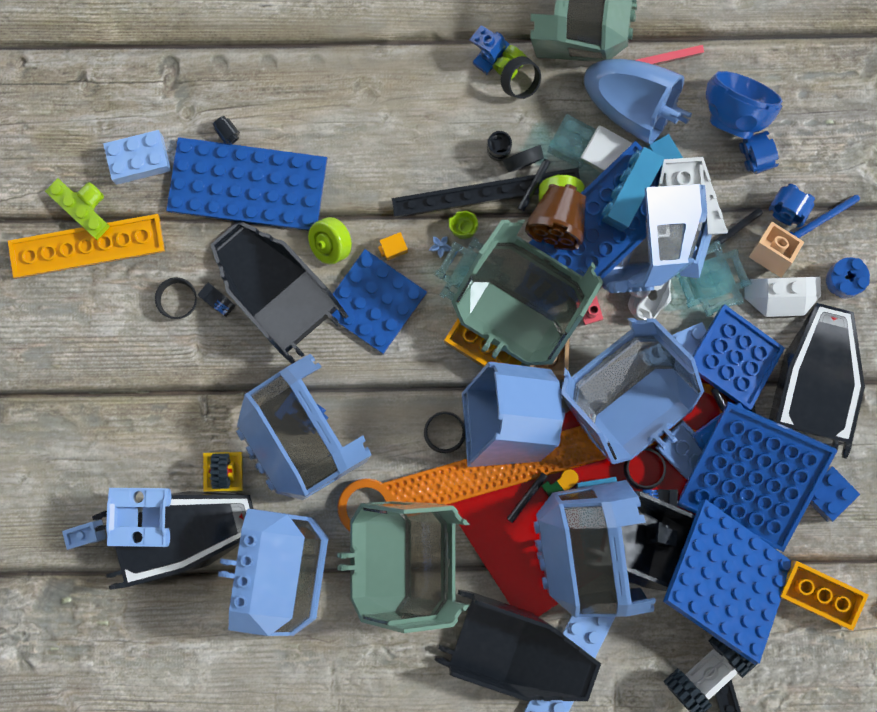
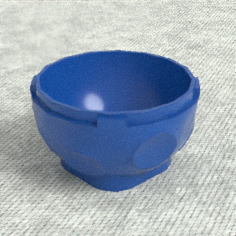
M718 71L709 80L706 88V100L711 113L710 123L718 129L744 139H750L755 132L768 127L776 119L782 108L781 104L783 101L775 91L754 79L737 73Z

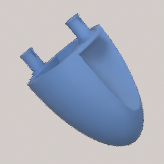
M607 59L592 64L584 74V85L594 104L615 124L650 145L657 140L668 121L676 124L680 120L687 124L690 120L688 118H691V112L677 107L678 97L684 85V76L674 71L636 60Z

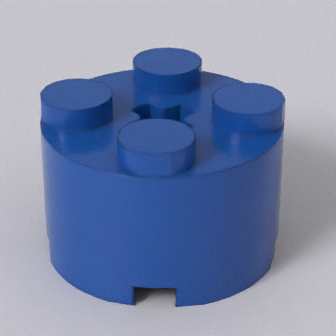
M768 131L754 134L750 139L743 138V141L739 143L740 151L746 158L744 164L748 172L752 171L754 174H758L779 166V163L775 162V160L779 159L778 151L773 138L768 139Z
M789 183L788 186L779 189L769 207V211L772 210L774 212L772 214L773 217L783 224L791 226L793 223L797 224L796 227H802L814 207L815 198L811 194H805L800 191L796 185Z
M847 257L839 260L831 266L826 275V285L829 291L843 299L858 295L870 283L869 270L859 258Z

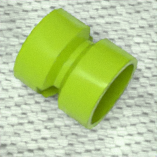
M509 45L503 52L504 57L498 58L493 64V68L501 75L504 67L510 60L519 56H527L516 46ZM516 69L515 72L513 73V75H512V77H511V80H512V79L515 77V75L518 73V70H517V69Z

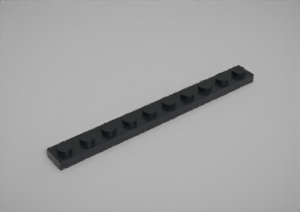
M572 168L545 173L533 195L539 194L541 182L549 177L569 175L580 179L579 169ZM535 175L391 198L394 217L399 218L524 197Z

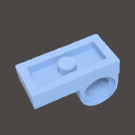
M92 521L62 531L66 549L69 550L107 539L105 530L95 531L97 526L103 525V521Z

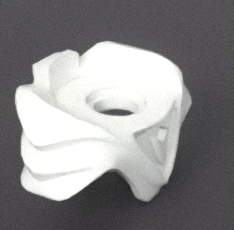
M671 279L661 286H654V290L657 292V298L654 301L648 298L650 291L629 292L631 296L628 308L636 319H655L659 312L670 303Z

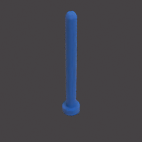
M858 195L852 196L796 232L790 231L789 233L797 238L804 236L859 202L860 197Z

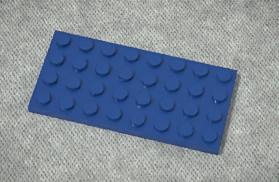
M178 137L166 211L309 231L311 226L319 221L328 158Z
M635 141L581 192V194L586 196L584 240L577 250L556 249L554 245L548 244L543 240L539 243L532 239L529 244L581 276H584L592 262L596 267L594 271L597 276L603 279L649 235L645 197L629 227L622 232L603 222L604 216L601 215L606 204L612 202L613 199L610 196L615 187L619 184L621 185L622 182L619 179L624 170L628 167L630 168L631 165L628 162L633 153L637 150L640 151L642 147ZM661 167L649 188L659 187ZM549 273L577 303L580 301L575 288Z

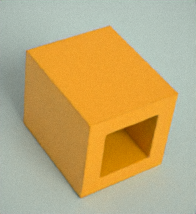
M401 232L380 240L381 246H378L381 257L385 256L387 261L408 253V248Z

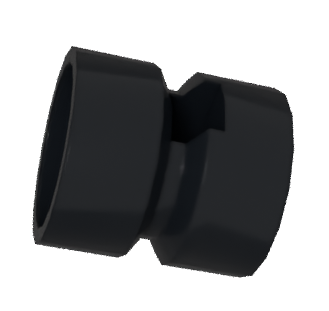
M504 131L493 132L487 142L489 157L495 161H503L508 158L512 148L510 135Z

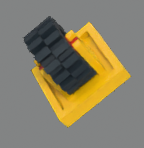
M243 452L203 453V492L243 491Z

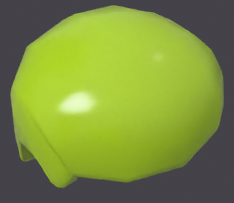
M461 211L456 212L449 219V228L457 238L468 239L477 232L479 223L473 213Z

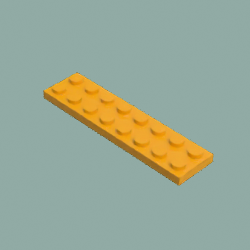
M158 214L109 222L107 224L110 227L98 240L83 227L8 240L13 278H23L165 252L160 217Z

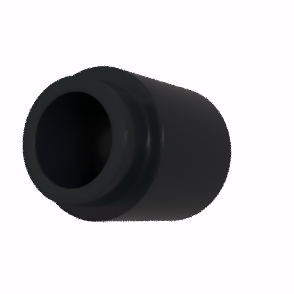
M221 116L214 121V131L225 144L231 145L238 141L240 132L229 118Z

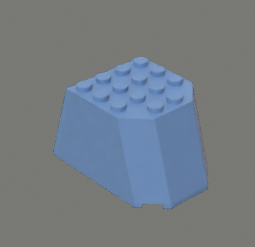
M488 362L462 392L468 467L540 462L559 446L565 410L562 408L561 400L563 396L560 383L551 369Z

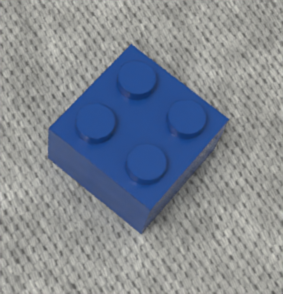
M830 466L809 504L827 522H833L860 493L833 466Z

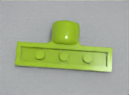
M57 178L45 190L57 204L96 240L110 227L94 211L95 207L104 199V195L92 183L88 182L78 192H73Z

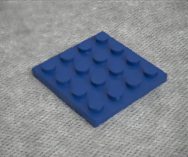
M364 249L333 293L349 317L343 318L338 310L331 315L339 321L340 325L384 355L423 300L427 291Z
M724 304L719 308L692 356L694 357L699 376L703 380L717 388L734 402H740L744 409L751 410L785 348Z

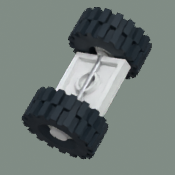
M712 636L708 640L714 648L688 673L684 674L677 668L663 682L689 712H706L712 707L708 700L736 674L743 678L756 665Z

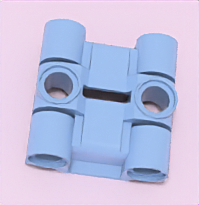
M109 488L106 525L107 546L168 547L170 543V530L165 528V506H170L171 504L170 488ZM138 492H142L144 495V499L140 503L136 500ZM139 507H143L142 527H138ZM137 532H140L143 537L139 543L135 540Z

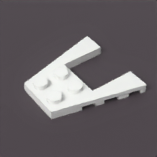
M704 158L664 159L659 187L705 185L707 235L727 234L728 230L725 226ZM668 224L657 226L658 238L669 237Z

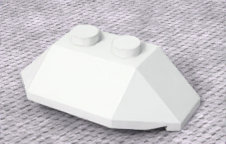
M820 277L744 279V299L765 317L804 316L821 296Z

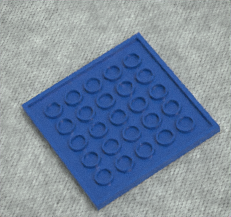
M727 402L677 501V506L696 514L700 502L706 499L767 544L784 552L834 459L837 449Z
M705 499L700 502L663 602L754 665L760 664L792 561Z

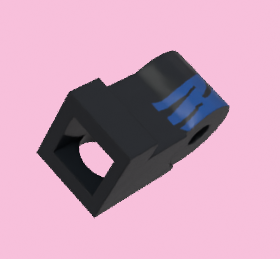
M209 282L198 293V296L226 318L236 306Z
M640 490V492L677 507L678 490Z

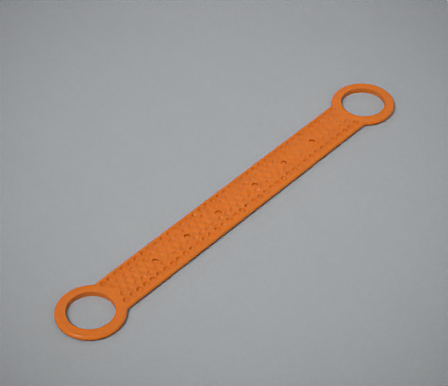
M702 383L704 392L714 397L710 391L714 387L710 384ZM720 392L721 395H722V397H723V399L725 400V402H726V404H727V400H726L725 396L723 395L722 392ZM578 426L561 431L559 446L540 462L468 467L467 459H463L384 483L369 478L356 480L342 491L337 506L338 516L343 526L350 532L351 520L347 514V502L350 496L361 488H373L379 491L385 501L447 505L537 479L541 472L548 476L607 458L589 439L583 428ZM664 433L660 438L663 440L666 434ZM654 441L649 446L657 444L656 441Z

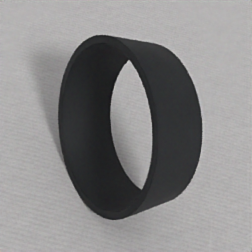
M524 56L516 57L510 60L504 67L500 79L501 87L506 94L519 99L528 98L540 86L541 71L531 59ZM524 64H532L535 75L531 86L525 92L515 95L510 85L513 73Z
M541 145L535 146L508 157L502 162L509 173L544 159Z
M178 277L169 278L157 288L155 304L159 312L165 317L182 319L194 311L197 304V294L189 281ZM176 283L187 285L195 295L192 309L180 317H173L167 314L161 305V297L164 290Z
M446 411L436 413L425 424V441L431 449L438 453L454 452L462 446L465 440L464 423L454 413ZM442 414L455 417L462 426V437L459 443L449 449L436 447L428 437L430 422L436 416Z
M645 448L643 451L654 452L661 458L664 472L657 483L643 486L631 478L629 473L630 460L625 461L624 475L627 481L633 487L640 490H650L657 487L663 481L666 474V465L662 456L653 449Z

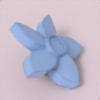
M447 236L443 237L441 241L437 237H433L435 245L431 246L429 251H437L440 258H442L444 251H451L450 245L446 244L448 241Z

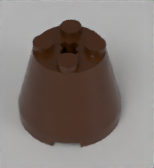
M550 184L527 220L525 232L533 240L539 243L543 240L548 244L554 245L556 249L577 250L584 240L586 196L576 191L577 188L571 184H566L565 187Z

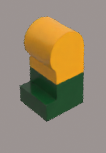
M566 470L553 484L550 485L547 481L541 485V488L550 497L554 492L572 488L578 482V475L574 470Z

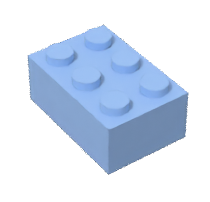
M159 130L103 143L111 179L116 185L171 171L164 138Z

